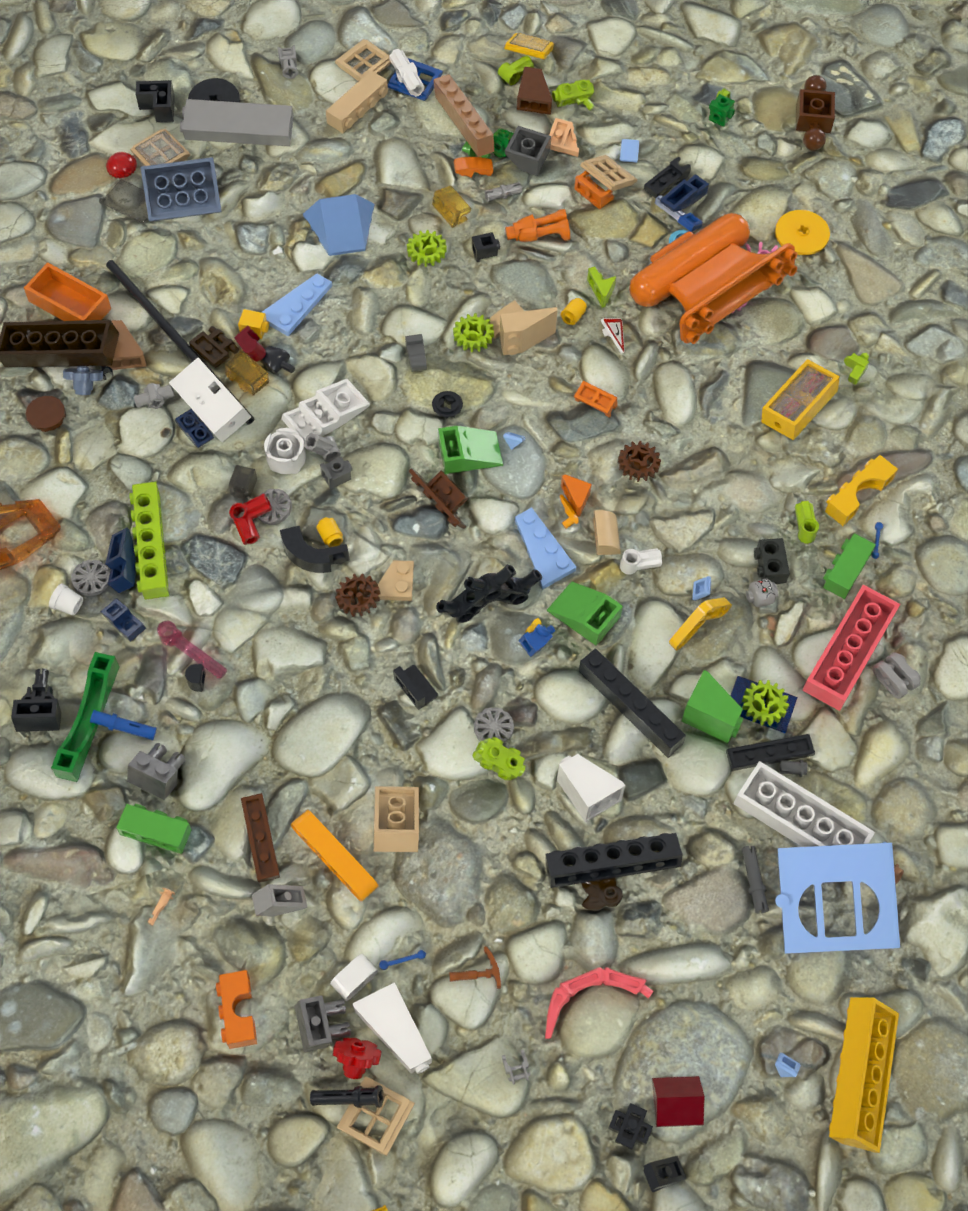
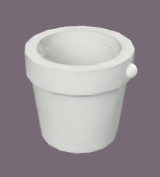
M60 584L50 598L49 607L74 616L83 603V597L69 589L68 586Z

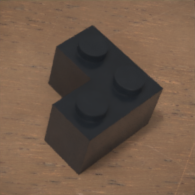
M172 80L136 81L135 95L139 110L153 109L156 122H174L175 94Z

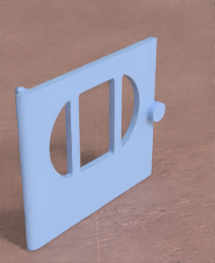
M892 842L777 848L780 894L777 895L775 903L782 909L785 954L900 948ZM851 881L856 935L825 937L821 884L825 882ZM861 882L872 889L879 904L878 919L874 927L866 934L863 931ZM812 884L814 885L816 937L804 928L798 913L800 898L803 892Z

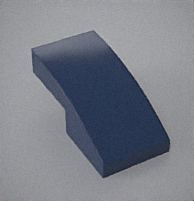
M117 598L100 611L130 642L146 629L144 624L131 614L130 610Z

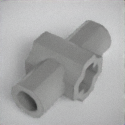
M151 383L144 388V393L134 395V401L137 408L148 405L149 408L158 409L165 403V399L174 397L175 393L171 385L161 387L160 384Z

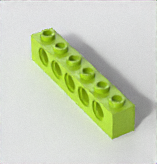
M157 482L132 485L133 493H129L131 505H134V510H131L132 522H135L136 527L132 528L134 540L137 539V545H134L135 557L139 559V562L135 563L136 573L140 575V580L137 581L138 592H142L145 600L168 597L169 587L160 492Z

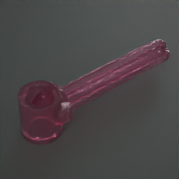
M163 621L158 625L157 632L162 644L177 647L198 664H203L204 668L217 678L221 679L225 676L227 669L182 636V632L176 628L173 622ZM166 631H172V632H173V633H172L171 635H169V636H164V635H163Z

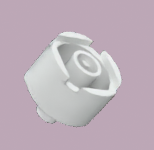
M280 428L272 435L270 433L264 442V449L270 470L280 474L298 473L306 461L304 440L298 432L290 428Z

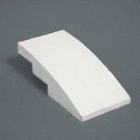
M344 379L317 390L314 397L301 401L298 408L282 414V420L290 429L297 431L305 442L306 436L310 433L323 437L368 408L370 403L348 379Z

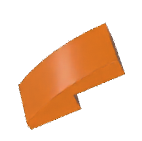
M461 157L454 160L455 173L461 176L472 177L474 172L480 175L491 176L493 173L492 159Z

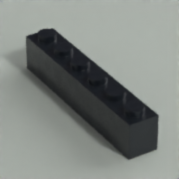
M596 648L580 661L579 672L667 758L683 745L686 734Z

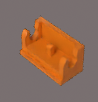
M584 171L575 177L574 189L600 210L614 199V196L611 194L613 191L610 189L605 191L591 180L589 172Z
M585 381L581 383L574 395L575 401H581L605 413L609 418L611 417L612 409L615 410L618 406L616 396Z

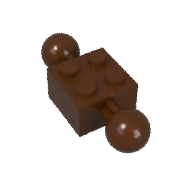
M820 75L810 76L806 80L804 89L799 91L796 103V131H806L803 136V143L811 151H817L824 146L826 142L825 133L831 134L835 120V92L826 91V81Z

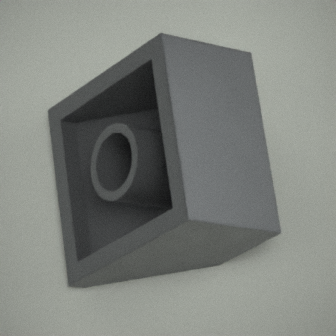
M518 126L505 149V154L520 171L538 176L550 152L551 136Z

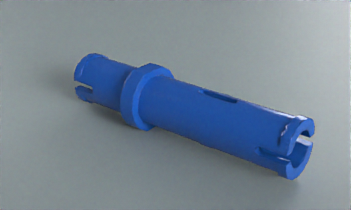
M93 710L90 723L108 727V730L113 731L115 729L150 740H154L157 730L156 727L120 718L118 714L113 713V715L96 710Z

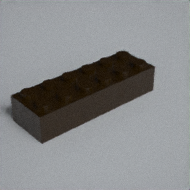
M111 320L3 322L0 334V362L4 367L112 366L119 332Z

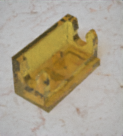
M451 185L434 192L432 205L452 228L468 220L463 215L470 213L472 208Z

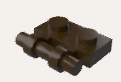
M211 326L208 330L211 334L207 335L203 331L189 341V345L211 366L217 368L229 358L227 351L236 354L239 348L232 339L224 336L222 330Z

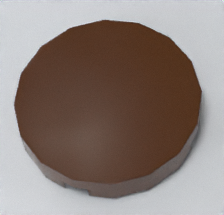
M53 396L38 397L26 409V418L29 425L33 429H38L42 432L52 431L60 427L64 417H66L64 404Z

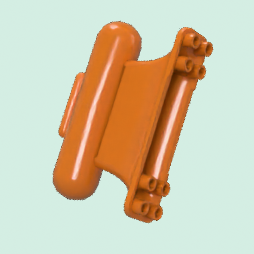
M729 213L721 216L696 234L690 231L684 233L653 254L650 258L652 263L639 271L631 279L629 290L632 299L638 305L647 308L656 306L673 295L685 310L679 322L681 341L695 344L698 342L700 335L703 333L710 334L714 329V325L772 285L779 286L785 276H793L797 272L795 259L798 253L791 243H786L776 251L768 254L752 253L741 248L749 239L750 229L748 222L739 214Z

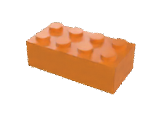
M48 262L24 287L30 303L63 321L102 320L112 309L107 294Z

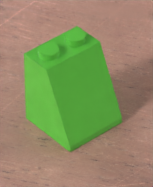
M704 670L686 705L681 722L728 743L731 737H736L744 719L740 717L743 709L714 677Z

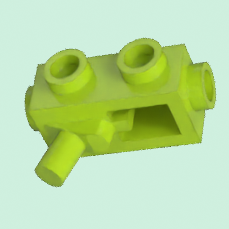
M577 80L572 84L563 83L555 91H552V99L556 102L557 108L575 103L581 105L583 103L590 111L594 108V104L590 101L594 93V86L590 80Z
M491 737V739L488 738L478 743L472 756L475 761L480 763L482 768L493 770L504 780L515 779L524 773L526 768L523 765L525 758L520 756L521 752L519 750L504 747L502 745L503 741L496 737Z

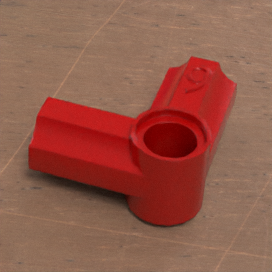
M265 494L243 504L236 503L230 508L229 514L235 522L244 545L253 544L260 538L253 519L272 510L270 501ZM241 512H244V515L238 518V515Z

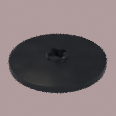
M210 78L196 84L190 91L188 99L240 102V95L237 88L231 82L220 78Z

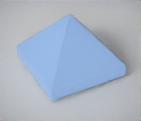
M511 432L503 435L511 450L526 439L525 436Z
M710 576L694 581L692 600L695 601L711 594Z
M779 1053L775 1062L780 1077H796L801 1066L800 1063L783 1053Z

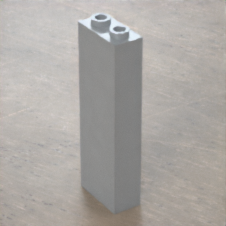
M186 99V106L182 108L184 119L180 122V132H183L185 140L290 146L294 120L292 106Z

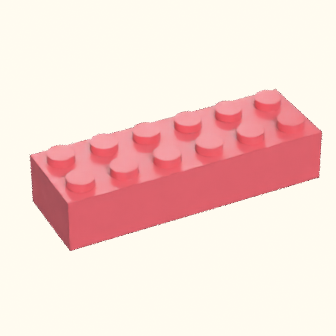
M862 585L808 677L802 691L840 711L895 616L900 604Z

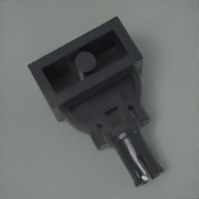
M42 668V674H40V669H36L32 690L31 687H28L27 693L21 700H13L11 719L16 732L60 731L62 712L58 699H55L53 696L52 687L48 686L47 690L49 675L47 669Z

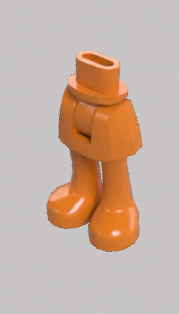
M560 209L555 213L535 219L533 214L513 223V226L505 227L507 240L516 239L518 241L519 237L521 242H532L549 234H560L563 240H570V229L565 209Z

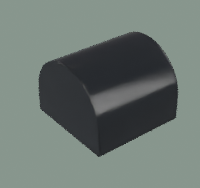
M192 664L185 671L188 686L193 691L202 692L206 677L203 664Z

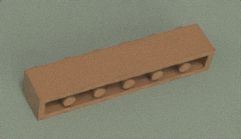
M450 74L433 79L436 99L476 155L480 157L494 152L493 133Z

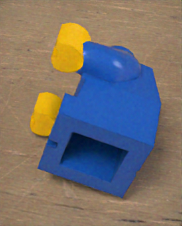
M536 618L526 629V633L518 640L530 657L538 653L553 637L551 634L555 632L552 625L547 628L545 625L541 626L542 623L539 618Z

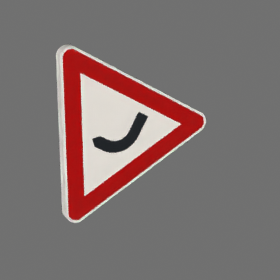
M601 319L605 327L602 329L604 337H611L620 353H624L622 319Z

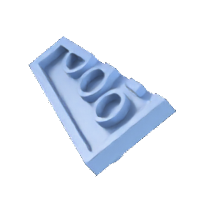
M315 274L261 313L266 314L269 326L289 336L330 290L332 281L319 274Z
M532 507L515 516L516 525L526 545L527 553L532 560L534 569L538 570L542 575V580H540L542 590L576 571L575 564Z

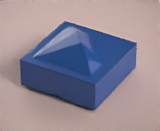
M692 213L680 216L677 221L690 232L700 229L703 225V222Z

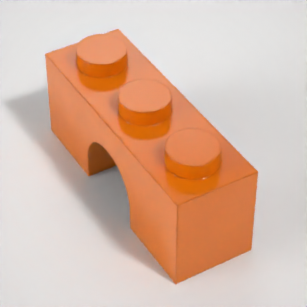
M247 970L219 975L220 982L216 983L217 996L222 998V1005H219L218 1009L220 1020L224 1019L225 1028L221 1029L222 1042L227 1043L229 1049L257 1044L253 1016L239 1017L235 1014V1008L240 1001L252 998L250 978Z

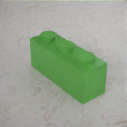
M855 533L850 540L846 538L841 547L844 551L841 555L837 553L832 562L835 565L832 570L828 569L823 577L826 580L823 588L845 599L871 556L876 544Z
M126 804L116 827L121 836L180 854L183 853L192 831L186 819L179 816L175 818L168 817L166 813L159 810L152 812L146 810L147 808L140 804H134V806Z

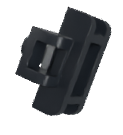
M632 1103L629 1104L626 1114L615 1110L608 1127L611 1131L618 1133L615 1143L626 1146L630 1150L633 1149L635 1142L642 1145L647 1144L653 1126L643 1122L647 1110Z

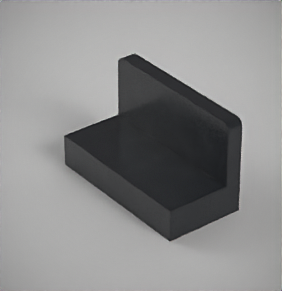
M412 665L406 670H403L401 666L393 670L394 680L418 710L438 697V693L416 665Z

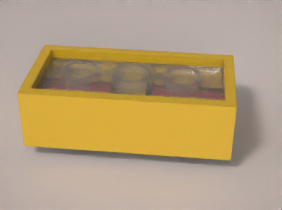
M807 359L764 405L761 423L794 440L837 393L840 376Z

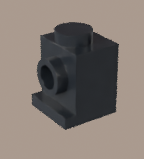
M493 232L472 236V251L476 262H480V259L498 256L500 242L498 239H495Z

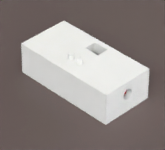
M199 358L195 359L169 382L221 442L225 441L251 418L244 407Z

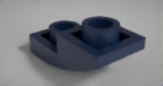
M192 408L175 418V422L197 448L214 439L210 430L204 422L200 421Z

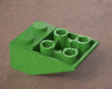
M464 426L438 428V442L446 474L503 466L496 431Z
M571 581L547 609V612L597 646L621 617L623 606L607 594Z

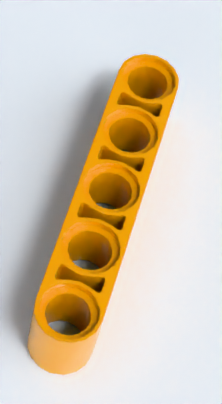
M307 809L290 824L298 836L359 901L362 902L379 887L374 878L311 811Z

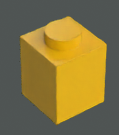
M243 309L238 323L239 332L248 325L262 340L264 333H267L269 329L266 314Z

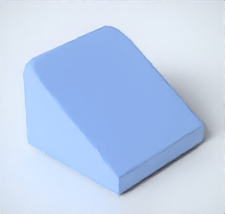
M622 139L620 161L637 163L639 140Z

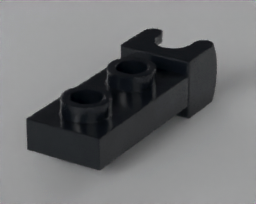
M676 157L670 162L669 166L644 184V190L654 198L663 195L679 181L682 182L689 176L691 166L689 164L683 167L679 166L681 158Z

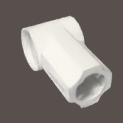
M658 548L642 551L628 549L623 553L620 569L625 574H634L637 570L661 567V552Z

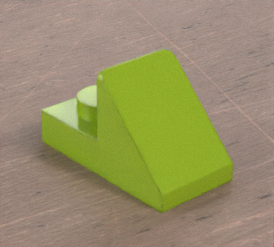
M595 266L588 268L587 281L603 308L606 306L615 288L616 276L604 279L602 273H599Z

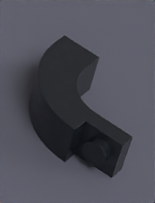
M300 526L280 530L286 555L301 569L314 573L332 572V564H343L345 561L350 560L347 544L317 549L309 546L304 541Z

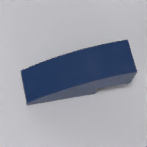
M695 174L688 181L684 179L661 198L660 202L673 212L680 211L708 193L709 183Z
M128 528L112 535L105 563L111 569L108 585L118 593L133 587L135 584L136 560L133 540Z

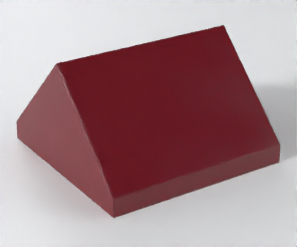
M699 1076L652 1078L656 1127L704 1125L705 1095Z

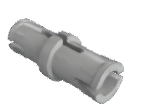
M520 182L510 185L502 184L500 187L485 190V198L487 202L500 198L506 199L507 196L522 193V186Z

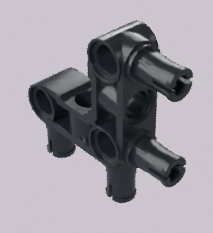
M507 564L497 573H487L480 578L468 577L464 581L465 590L452 601L440 600L436 605V609L439 613H448L456 618L458 623H464L471 620L489 603L502 601L506 604L518 605L525 602L529 598L528 593L531 587L542 580V575L538 570L533 569L524 578L513 577L516 575V571L513 566Z

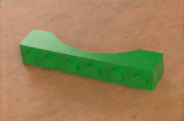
M95 652L88 668L84 694L78 714L68 736L58 748L51 766L57 778L78 782L98 724L90 723L93 710L104 711L120 668L115 656Z

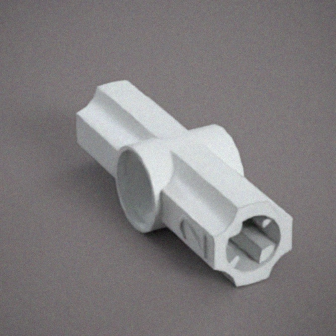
M393 50L389 55V59L396 69L399 82L405 84L411 95L415 97L421 95L424 91V85L418 76L415 64L409 62L403 50Z

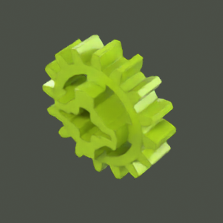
M426 230V233L419 231V235L413 234V239H408V257H411L412 262L417 261L418 266L421 263H424L425 267H427L428 263L434 266L435 261L441 263V258H445V253H447L446 240L442 239L441 234L436 236V231L432 232V234L429 233V230Z
M474 313L473 317L467 314L466 319L460 317V322H455V328H453L454 341H457L458 347L463 345L464 351L470 348V351L473 352L477 348L478 352H480L481 347L486 349L487 343H492V338H494L493 324H490V319L484 320V315H481L480 318L477 317V313Z
M759 680L757 686L751 683L750 689L746 688L745 695L742 698V702H744L742 709L748 710L746 717L752 715V722H756L758 719L762 726L765 721L768 722L769 726L772 725L773 720L777 723L780 722L781 717L786 715V710L789 707V704L786 703L788 696H783L784 688L778 690V683L772 686L770 685V680H767L766 684Z

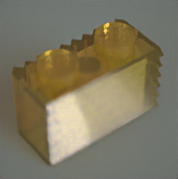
M243 351L239 352L225 364L227 378L232 382L235 380L245 393L248 391L250 394L255 395V393L269 383L268 372Z

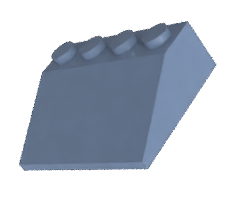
M213 157L140 167L149 222L222 212Z

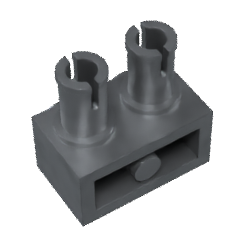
M156 743L148 754L139 751L128 764L127 782L165 800L177 786L178 769L186 760L182 754L179 755V752H175L167 763L160 761L163 755L167 753V749L164 745H161L158 749L160 743Z
M321 995L301 999L294 1007L304 1052L327 1048L333 1039L351 1036V1029H347V1027H350L349 1022L329 1026L327 1020L328 1016L346 1013V1006H342V1004H345L344 999L324 1003L323 996Z

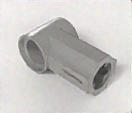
M312 433L306 436L305 448L322 455L325 462H331L341 456L334 437H322Z

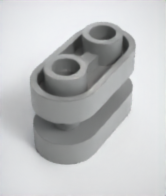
M894 652L886 657V662L880 661L873 666L875 676L892 696L897 699L905 696L908 690H914L920 686L921 678L919 673L907 664L906 659L901 654Z

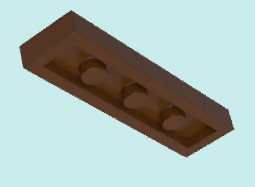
M263 794L241 798L257 881L261 883L280 878Z

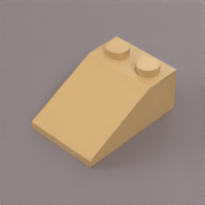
M557 307L500 314L499 338L503 355L523 353L555 334Z
M375 786L374 852H418L419 787Z

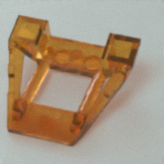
M40 499L15 501V504L2 505L0 503V514L13 512L0 519V529L25 515L39 533L11 551L7 547L0 549V570L25 560L60 531L61 526Z

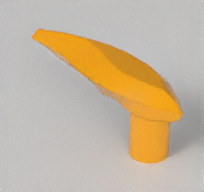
M560 494L565 513L569 517L562 522L564 528L567 529L573 524H578L579 519L567 499Z

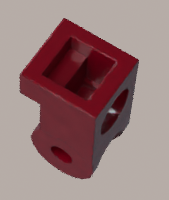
M248 325L234 337L243 351L253 361L258 362L265 357L266 349L258 342L260 337Z

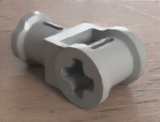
M292 45L291 48L283 49L277 47L279 62L281 63V68H283V76L287 79L295 78L298 75L295 45Z

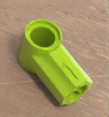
M526 55L511 64L508 62L503 63L498 69V75L510 86H513L519 81L520 76L523 75L524 67L534 68V64L531 58Z
M801 501L795 505L799 529L798 539L805 544L814 542L819 523L815 518L813 503Z

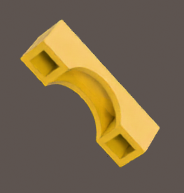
M879 455L876 459H870L863 471L858 470L850 483L845 482L839 489L840 492L836 495L832 494L826 501L828 505L825 512L840 525L844 526L856 515L860 506L856 497L858 491L866 488L882 491L894 480L898 468L883 456Z

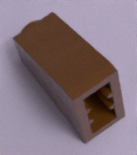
M524 67L517 96V110L551 115L552 97L542 69Z

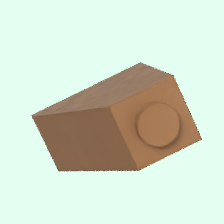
M112 320V323L119 332L113 363L109 367L112 370L146 367L143 351L123 321Z

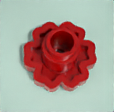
M344 1038L343 1041H336L333 1049V1056L337 1057V1061L343 1064L344 1075L350 1079H361L366 1072V1068H371L372 1065H379L382 1053L380 1049H377L376 1044L368 1040L361 1041L358 1038Z

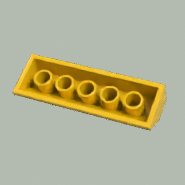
M850 997L843 1048L840 1054L839 1074L836 1080L837 1087L833 1100L832 1120L829 1125V1137L844 1145L880 1153L899 1013L876 998Z

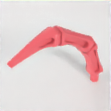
M598 967L560 983L559 988H555L551 997L547 1014L545 1039H551L562 1007L569 1002L570 997L575 996L579 991L587 987L600 986L602 984L615 986L635 995L640 992L648 999L654 991L645 985L646 979L627 975L608 967L604 969Z

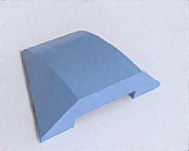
M357 194L319 199L305 211L303 217L309 222L312 231L316 233L329 256L361 252L366 250L375 205Z

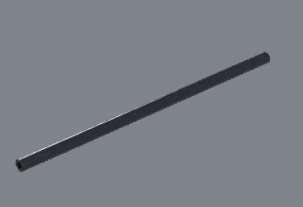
M109 260L106 263V267L191 362L199 358L207 366L113 260ZM244 407V409H245V410L249 413V415L251 416V418H250L248 421H246L245 423H246L247 425H250V424H252V423L254 422L255 418H254V417L250 414V412Z

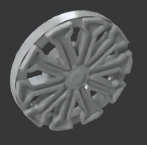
M268 489L266 492H262L260 495H269L272 510L267 512L264 517L262 515L259 516V520L268 525L279 524L286 520L292 510V502L288 494L280 489Z
M99 560L83 561L75 567L72 573V585L81 595H98L109 586L110 571Z
M486 708L475 718L474 733L479 741L485 740L483 737L488 734V738L496 737L505 744L513 735L514 723L512 717L501 708Z

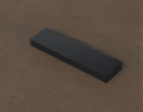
M810 734L729 748L726 750L731 771L756 767L759 761L768 765L779 763L780 760L790 761L815 755V750Z

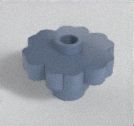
M77 366V368L64 369L63 378L73 380L75 394L91 395L93 381H102L103 371L91 369L88 366Z

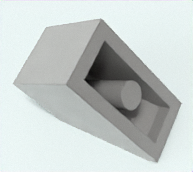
M268 884L252 894L256 916L274 917L307 908L303 886Z

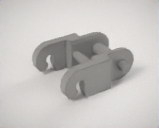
M521 1050L523 1063L514 1067L508 1066L505 1055H502L506 1075L510 1074L508 1080L512 1081L513 1085L519 1079L526 1078L529 1081L528 1076H531L530 1072L527 1073L526 1070L529 1068L524 1050ZM523 1068L524 1073L513 1076V1070Z

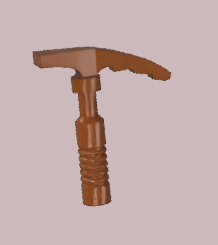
M486 946L484 947V953L487 954L492 969L479 972L477 970L449 972L450 982L474 980L478 977L491 978L492 976L496 981L497 989H501L500 972L497 962Z

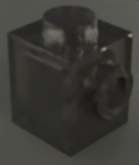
M240 465L235 466L228 484L231 495L239 499L251 498L257 482L255 469Z

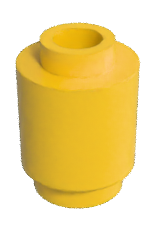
M581 298L572 299L561 312L563 322L568 325H575L586 312L587 305L585 301Z
M325 517L318 522L316 529L325 545H328L330 548L339 546L343 542V534L334 518Z

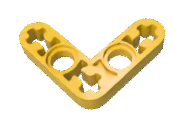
M725 597L702 602L672 636L669 644L676 651L681 649L706 620L722 617L730 610L732 604Z

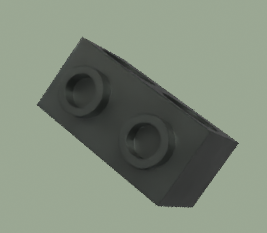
M783 538L759 540L757 548H754V558L758 560L759 564L757 566L758 578H767L771 582H775V584L787 583L790 571Z

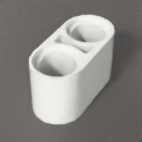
M360 954L341 970L330 984L345 1001H348L375 977L378 970L363 954Z

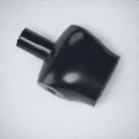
M273 346L266 348V355L260 360V363L269 372L276 374L281 369L289 373L295 371V367L287 363L290 359L287 351Z

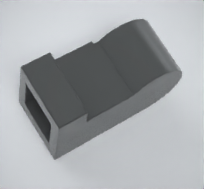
M422 334L405 336L411 372L427 370Z

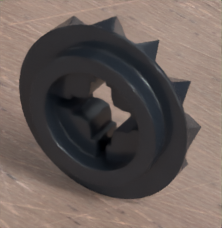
M452 391L440 392L433 398V412H436L439 417L443 416L446 419L448 417L455 418L458 413H461L463 407L462 398ZM444 401L448 405L451 404V409L444 407Z

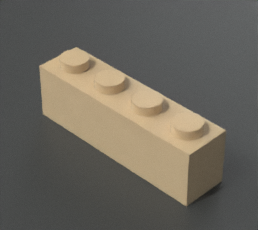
M371 70L326 110L327 124L341 133L351 128L359 118H362L370 108H373L380 99L387 95V79Z

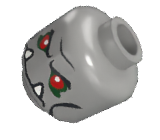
M767 578L751 582L749 590L746 591L748 602H752L755 607L773 604L776 597H778V589L775 582H771Z

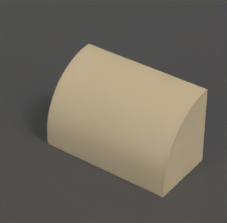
M595 510L593 524L597 555L621 554L617 516L610 511Z

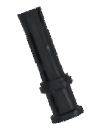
M377 1085L375 1088L356 1086L353 1090H312L310 1093V1104L312 1106L354 1104L357 1108H362L363 1105H375L377 1108H381L384 1101L381 1085Z

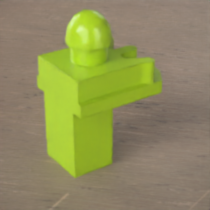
M864 352L860 356L853 353L851 356L845 357V365L853 369L848 377L849 382L856 385L867 370L869 364L868 353Z

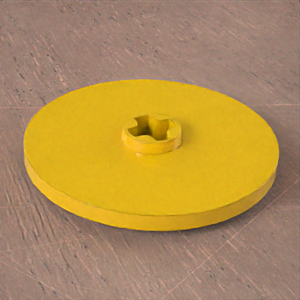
M794 210L780 217L776 224L775 236L781 246L791 243L798 255H812L826 247L830 238V229L826 221L818 214L807 210Z

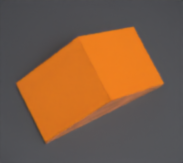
M565 474L562 475L561 487L577 517H580L590 496L592 484Z

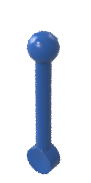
M877 522L875 524L876 545L874 548V552H872L871 554L872 558L877 559L879 557V538L880 531L883 528V524L881 522Z
M420 950L417 954L389 962L382 960L379 963V967L381 970H387L389 966L416 958L424 959L426 953Z

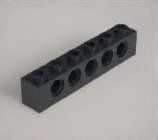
M662 833L652 837L643 836L627 841L619 840L608 844L599 843L589 847H575L571 850L552 851L545 854V866L550 888L678 868L682 865L683 854L677 834Z

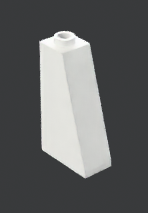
M395 982L352 1003L356 1014L410 1073L416 1071L419 1074L429 1068L432 1058Z

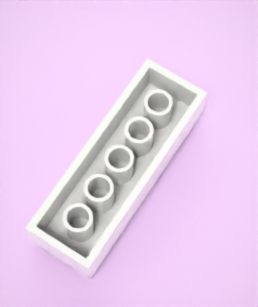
M760 761L734 801V805L801 847L868 844L875 833Z

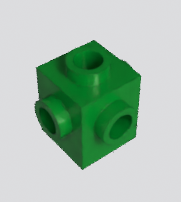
M719 94L709 105V120L724 127L729 119H732L734 116L735 101Z
M499 128L493 134L494 152L492 153L495 156H507L505 149L514 133Z

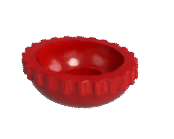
M127 152L114 153L106 163L107 172L115 178L131 176L137 168L136 159Z

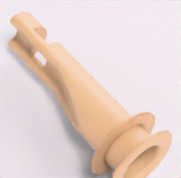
M162 888L164 892H160L161 897L152 913L153 918H149L147 922L152 926L168 901L173 899L171 897L172 894L175 895L173 891L167 888Z

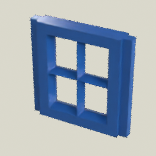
M408 58L410 63L413 62L415 64L418 76L422 73L433 78L430 82L420 79L423 85L427 87L421 95L415 97L409 93L404 83L398 81L395 71L389 80L388 88L425 101L434 89L433 79L441 77L443 71Z

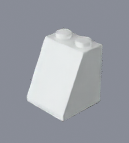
M579 754L573 757L567 756L559 764L557 781L585 822L622 801L625 784Z

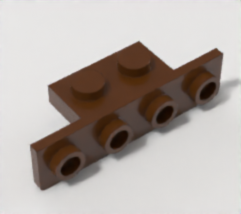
M411 468L409 470L412 475L411 480L417 486L421 485L425 489L423 493L430 500L434 499L436 501V508L441 513H446L449 516L447 520L454 527L459 526L465 529L467 526L455 514L468 500L465 494L442 470L427 483L417 471Z

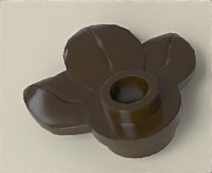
M615 878L581 883L583 890L588 894L582 903V907L585 909L598 911L605 906L615 907L622 900V891L616 886Z

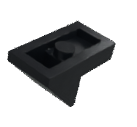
M678 1156L650 1162L643 1166L645 1177L652 1192L687 1179Z

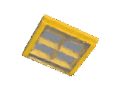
M514 33L506 42L504 49L545 59L553 50L555 43L522 33Z

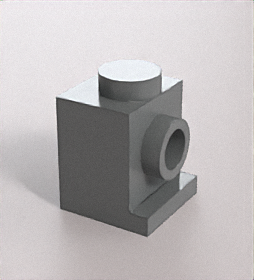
M339 457L329 463L320 464L321 475L330 489L351 480V471L353 469L348 460L344 461L342 457Z

